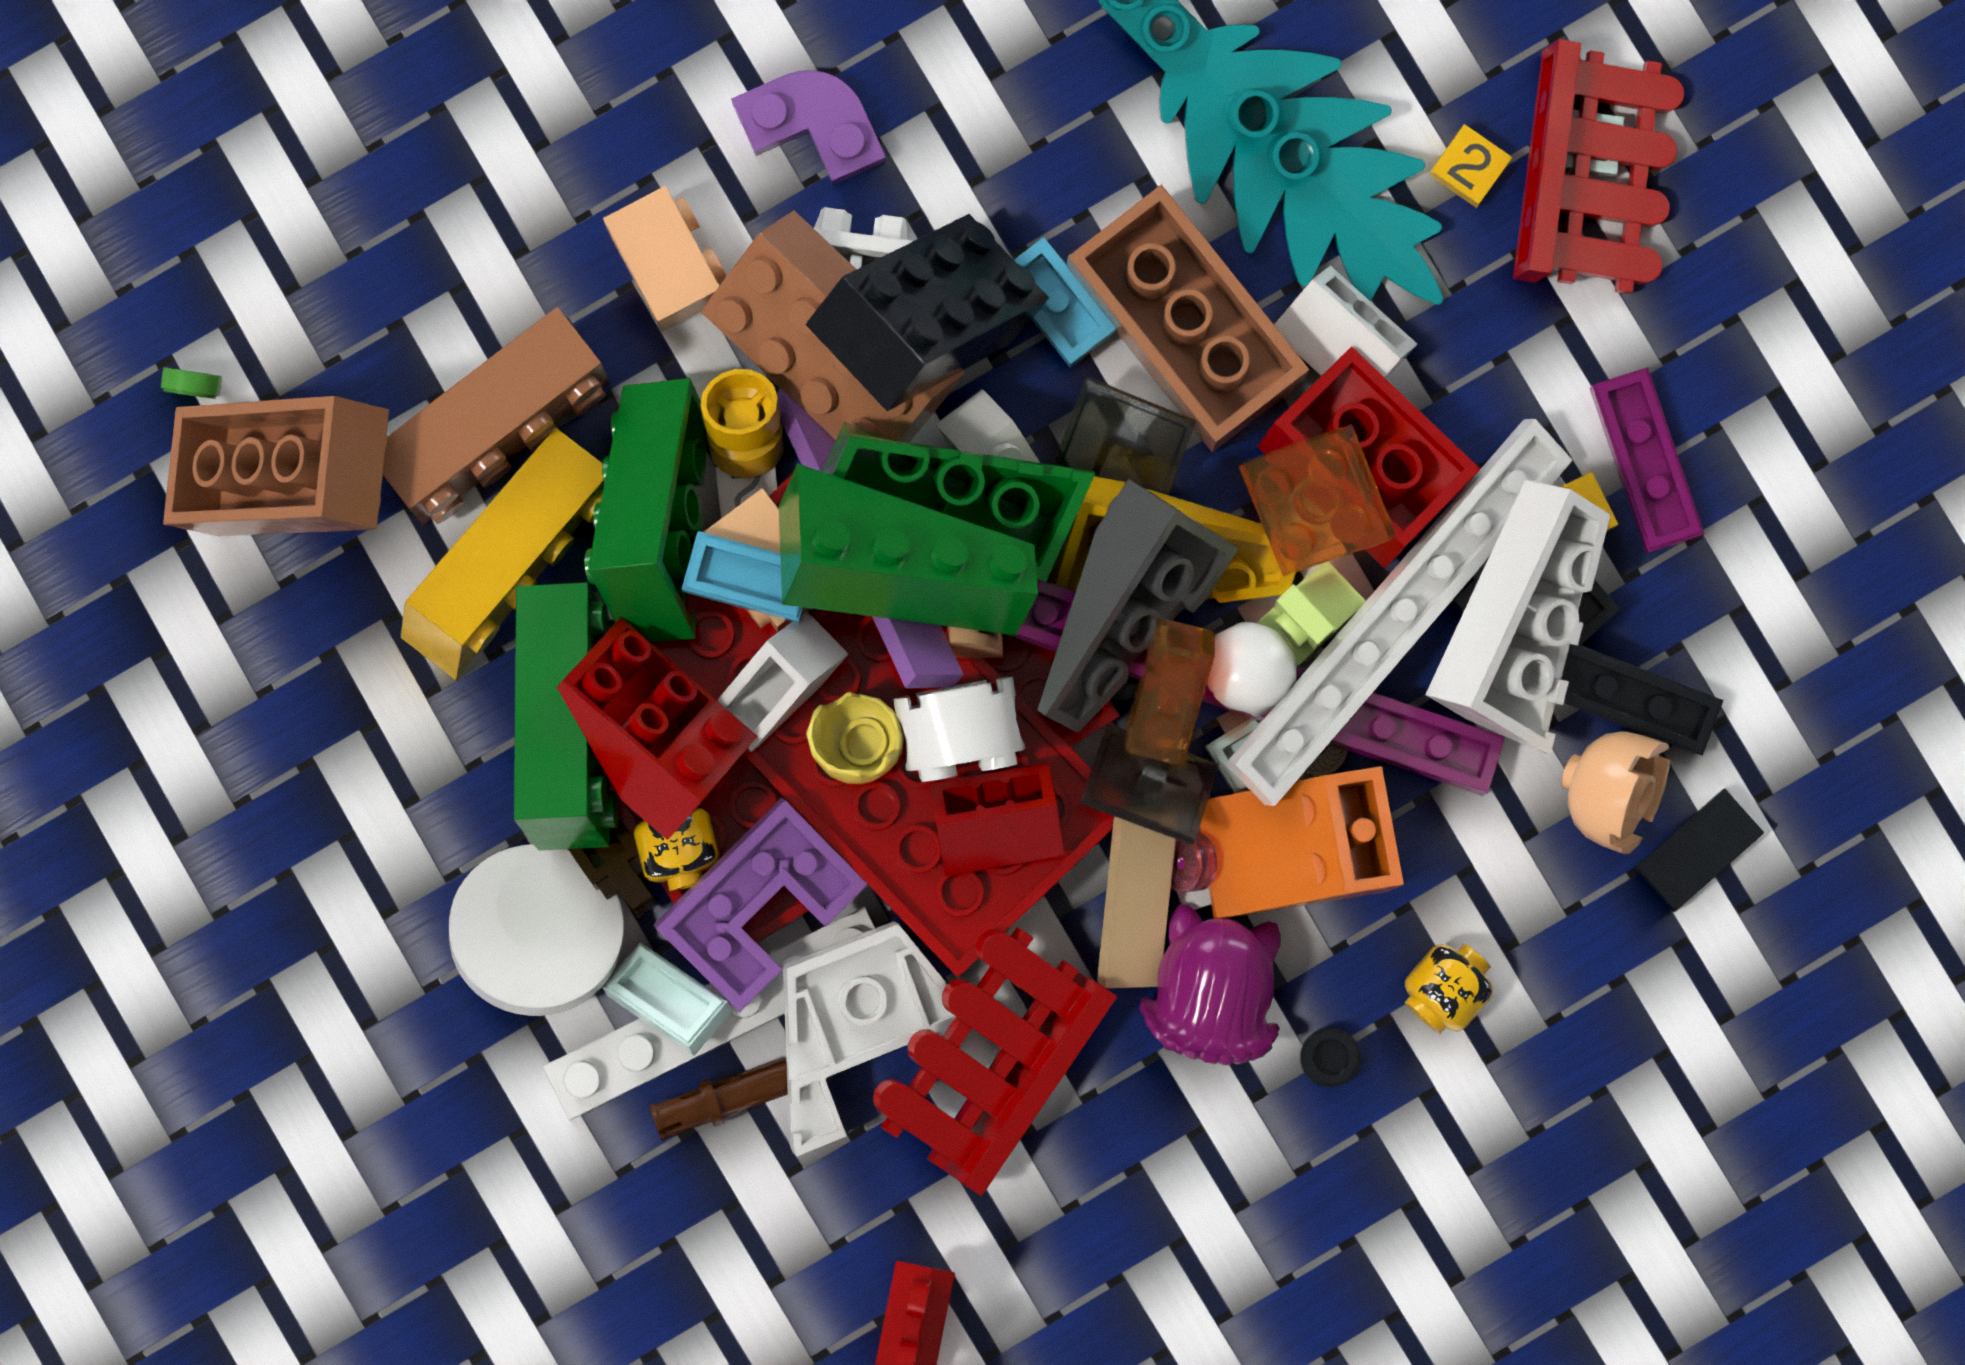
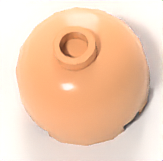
M1623 731L1604 734L1587 746L1582 756L1577 754L1571 756L1564 769L1561 784L1563 788L1569 790L1567 805L1573 823L1586 838L1622 854H1630L1638 847L1644 837L1635 835L1633 832L1643 817L1646 821H1653L1665 790L1670 759L1661 757L1659 754L1669 749L1668 743L1645 735Z

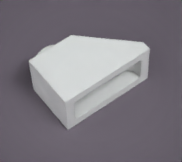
M806 611L802 614L800 624L791 622L765 642L717 701L758 736L748 747L752 752L823 685L847 657L848 653Z

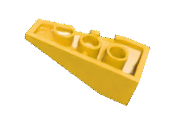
M1094 476L1049 574V583L1076 592L1095 531L1106 515L1110 503L1120 493L1126 482ZM1149 490L1239 548L1207 599L1215 598L1219 603L1279 596L1292 586L1306 542L1303 536Z

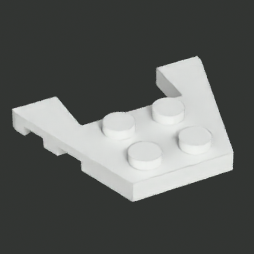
M895 921L783 965L789 1144L796 1157L846 1137L826 1082L827 1077L908 1045L912 1035L919 1030L930 1029L936 1033L939 1032V1035L943 1036L955 1018L954 1015L944 1008L942 1003V993L947 986L945 980ZM971 1029L959 1049L987 1068H989L1001 1050L974 1029Z

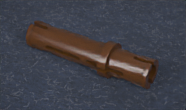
M786 1057L711 1083L709 1078L698 1082L700 1088L671 1099L650 1104L649 1108L661 1141L711 1122L714 1127L724 1124L725 1117L788 1095ZM830 1076L826 1078V1082L831 1080Z

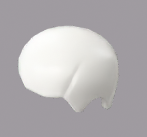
M1241 622L1216 634L1204 654V679L1209 690L1213 692L1214 697L1224 707L1249 713L1255 717L1264 716L1270 713L1296 683V658L1283 636L1276 630L1259 623Z

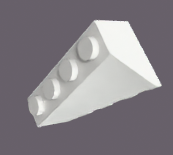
M1525 480L1425 695L1467 720L1537 751L1551 755L1556 734L1548 731L1555 704L1563 705L1569 681L1562 680L1561 678L1570 644L1578 646L1584 624L1579 622V606L1583 592L1592 591L1610 514L1571 489Z

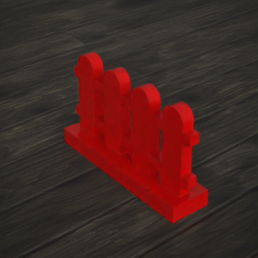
M1558 39L1545 48L1541 56L1513 279L1536 283L1552 274V270L1558 271L1557 282L1573 284L1576 280V274L1614 280L1616 281L1615 292L1630 294L1633 292L1634 284L1645 285L1655 280L1662 271V260L1659 254L1651 248L1639 246L1641 227H1654L1662 223L1669 214L1670 206L1666 196L1657 190L1646 189L1648 170H1661L1670 165L1676 158L1677 147L1674 140L1665 133L1653 130L1655 114L1668 113L1677 108L1683 101L1684 89L1676 78L1661 74L1662 63L1647 61L1643 64V71L1603 64L1604 53L1592 50L1586 53L1585 60H1579L1581 43ZM1574 98L1580 99L1579 118L1572 117ZM1598 102L1638 109L1635 128L1596 121ZM1567 155L1574 156L1571 175L1565 174ZM1591 159L1616 161L1619 165L1630 166L1628 185L1589 179ZM1560 213H1566L1563 233L1557 232ZM1583 217L1623 223L1621 243L1581 236Z
M1018 927L1011 936L1001 930L990 929L979 937L976 944V953L979 959L989 966L985 975L977 986L964 979H956L947 984L942 993V1003L944 1008L955 1016L954 1020L943 1036L930 1029H922L912 1035L908 1042V1054L921 1068L909 1086L898 1080L889 1079L880 1083L873 1095L876 1109L887 1116L881 1125L882 1129L898 1138L903 1129L933 1148L927 1157L929 1161L980 1196L984 1194L1117 998L1115 994L1101 984L1079 973V970L1068 962L1061 960L1057 968H1054L1027 948L1033 937ZM1005 979H1008L1035 999L1023 1018L993 998ZM971 1029H974L1001 1048L989 1068L959 1049ZM937 1079H940L967 1098L955 1118H952L925 1099Z
M896 1260L875 1365H937L955 1272Z

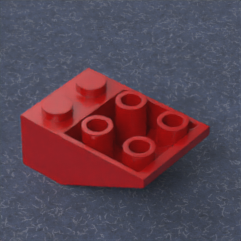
M622 617L557 686L559 693L620 799L667 840L700 805L758 737Z

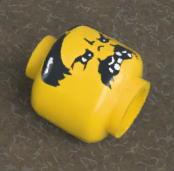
M696 808L668 840L645 820L640 822L634 830V839L644 876L653 882L667 881L670 892L692 887L703 876L702 872L710 869L719 860V851L710 816L704 809Z
M1463 944L1458 951L1447 945H1435L1406 977L1405 988L1409 997L1404 1003L1416 1016L1439 1034L1445 1028L1456 1032L1462 1031L1472 1022L1493 996L1492 984L1485 976L1491 966L1466 944Z

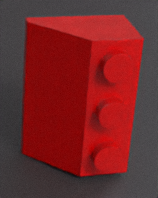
M1352 346L1274 422L1257 446L1384 569L1406 549L1480 471V468Z

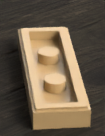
M1171 809L1115 810L1167 830L1177 831L1178 814ZM1115 812L1097 982L1105 988L1158 987L1157 976L1164 953L1176 835Z

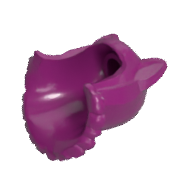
M1179 904L1169 923L1170 946L1165 952L1158 968L1157 1000L1154 1001L1148 997L1141 998L1139 1009L1145 1018L1144 1021L1147 1028L1163 1044L1166 1050L1174 1051L1180 1055L1185 1054L1186 1057L1192 1060L1200 1059L1205 1063L1214 1065L1218 1063L1221 1065H1231L1232 1063L1244 1064L1248 1060L1254 1061L1264 1057L1273 1048L1272 1043L1275 1042L1280 1030L1277 1023H1267L1265 1018L1274 996L1273 962L1281 946V934L1278 924L1268 921L1249 930L1241 923L1227 918H1212L1203 922L1192 907Z

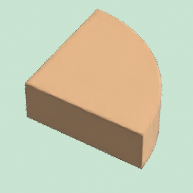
M949 626L944 633L956 658H1003L1002 633L979 632V630Z

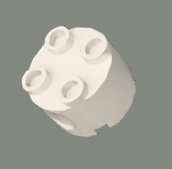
M1013 677L996 679L997 691H992L991 683L983 680L954 685V687H943L916 693L918 705L911 706L909 695L894 698L896 717L901 722L906 739V771L918 770L921 782L957 776L956 764L977 760L981 771L1017 765L1015 752L1022 751L1026 747L1025 742H1023L1016 721V692Z

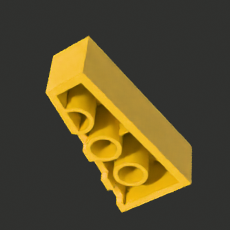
M555 427L405 601L401 638L450 677L457 680L475 656L480 654L492 641L501 623L513 609L516 610V586L537 585L536 579L547 565L555 566L567 553L575 539L571 535L584 519L589 523L594 521V506L597 502H601L604 488L603 463Z

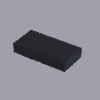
M1724 788L1641 860L1634 869L1671 911L1675 912L1762 836L1764 831Z

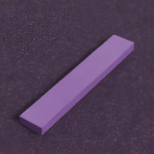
M780 388L777 392L781 413L780 419L801 464L822 471L836 440ZM873 617L905 688L954 687L964 675L941 625Z

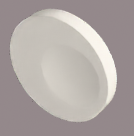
M534 844L516 846L488 857L476 866L460 885L454 897L449 916L450 950L456 968L463 980L486 1002L502 1010L520 1015H552L567 1011L584 1003L608 981L621 953L624 924L623 914L617 894L607 900L600 889H595L567 849L539 851Z

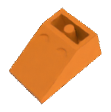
M1382 766L1296 781L1275 806L1264 805L1251 790L1205 799L1200 802L1196 822L1214 918L1239 917L1385 893L1404 885ZM1198 801L1193 803L1194 811Z

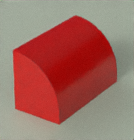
M1049 763L929 783L945 876L1064 856L1058 809Z

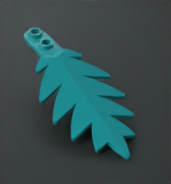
M1097 0L1100 6L1165 72L1159 95L1161 121L1167 124L1171 123L1186 100L1184 120L1185 149L1190 181L1197 203L1205 204L1208 201L1234 149L1233 195L1237 226L1242 248L1245 252L1253 253L1283 195L1285 237L1297 282L1301 286H1307L1311 282L1333 236H1335L1337 250L1350 283L1369 301L1372 300L1385 276L1399 287L1421 299L1437 305L1443 302L1442 293L1431 270L1414 247L1442 230L1441 223L1406 206L1386 200L1370 198L1424 170L1425 162L1404 154L1374 148H1328L1388 117L1392 113L1391 107L1365 100L1337 97L1282 99L1338 70L1342 66L1340 59L1290 50H1246L1232 52L1259 34V28L1255 25L1240 24L1206 30L1178 0ZM1160 17L1168 18L1173 26L1171 35L1164 40L1158 39L1153 33V24Z

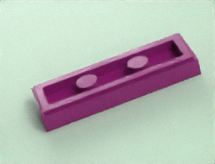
M1648 367L1592 385L1589 389L1645 554L1647 555L1702 537L1704 531Z

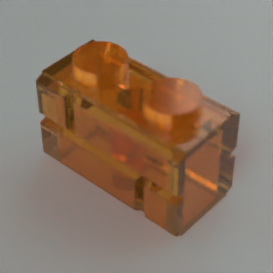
M1156 618L1136 689L1134 704H1132L1126 725V751L1131 754L1175 765H1184L1215 657L1214 632L1163 618Z

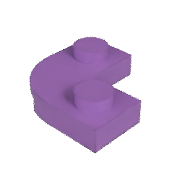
M813 70L792 72L731 98L732 105L755 156L809 133L832 185L886 162L885 154L858 96L846 83L833 75Z

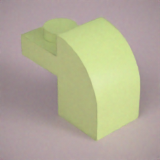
M1325 559L1297 586L1293 584L1276 600L1274 607L1257 623L1271 627L1283 636L1295 655L1296 666L1299 667L1335 636L1366 600Z

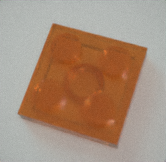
M1352 424L1246 460L1239 466L1283 576L1388 542L1396 535Z

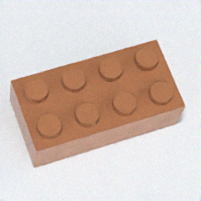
M1162 184L1068 256V268L1116 326V333L1212 453L1305 381L1310 369Z
M793 210L756 236L700 312L835 440L843 423L847 422L882 438L910 443L966 372L961 371L887 412L805 325L842 276L857 269Z
M556 307L388 435L382 475L422 525H425L431 519L436 524L447 520L465 504L461 496L478 483L483 488H486L497 482L512 468L508 460L525 447H528L531 452L535 451L556 427L555 424L572 411H575L578 416L585 414L606 396L602 388L608 385L610 381L602 363L561 310Z
M338 396L176 407L163 524L214 536L377 529L378 512L381 503L380 493L384 455L387 445L389 409Z

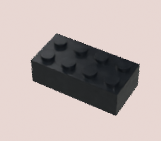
M967 214L842 276L805 325L888 412L1012 344L1049 297L1036 284L1033 275L1026 268L1017 264L995 241L992 232L985 225L977 222L970 214Z

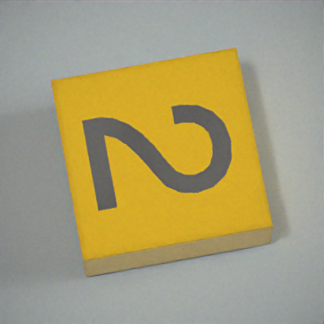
M1464 124L1434 165L1429 176L1475 208H1478L1510 163L1512 157Z

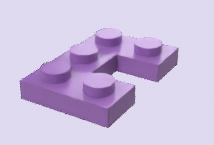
M781 797L653 926L741 1012L783 970L741 927L783 886L826 927L868 884Z

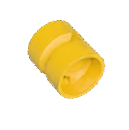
M734 369L721 373L706 386L702 393L700 405L712 460L722 472L734 477L752 478L765 474L777 465L784 454L785 436L780 420L781 413L775 387L765 375L753 370Z

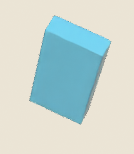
M700 531L697 532L682 585V592L800 624L804 607L782 605L780 553Z

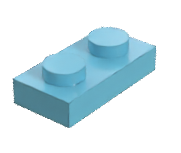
M1044 237L1014 259L1017 264L1026 268L1033 275L1036 284L1049 297L1032 318V321L1070 368L1116 333V326Z

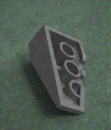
M1128 479L1120 493L1110 503L1106 515L1095 531L1038 711L1078 733L1127 682L1128 666L1146 648L1155 653L1168 640L1163 630L1184 608L1194 613L1208 598L1239 548L1162 498Z

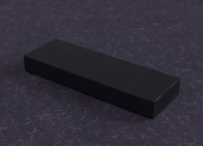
M1570 644L1561 678L1562 680L1569 681L1564 704L1702 756L1724 701L1581 645Z

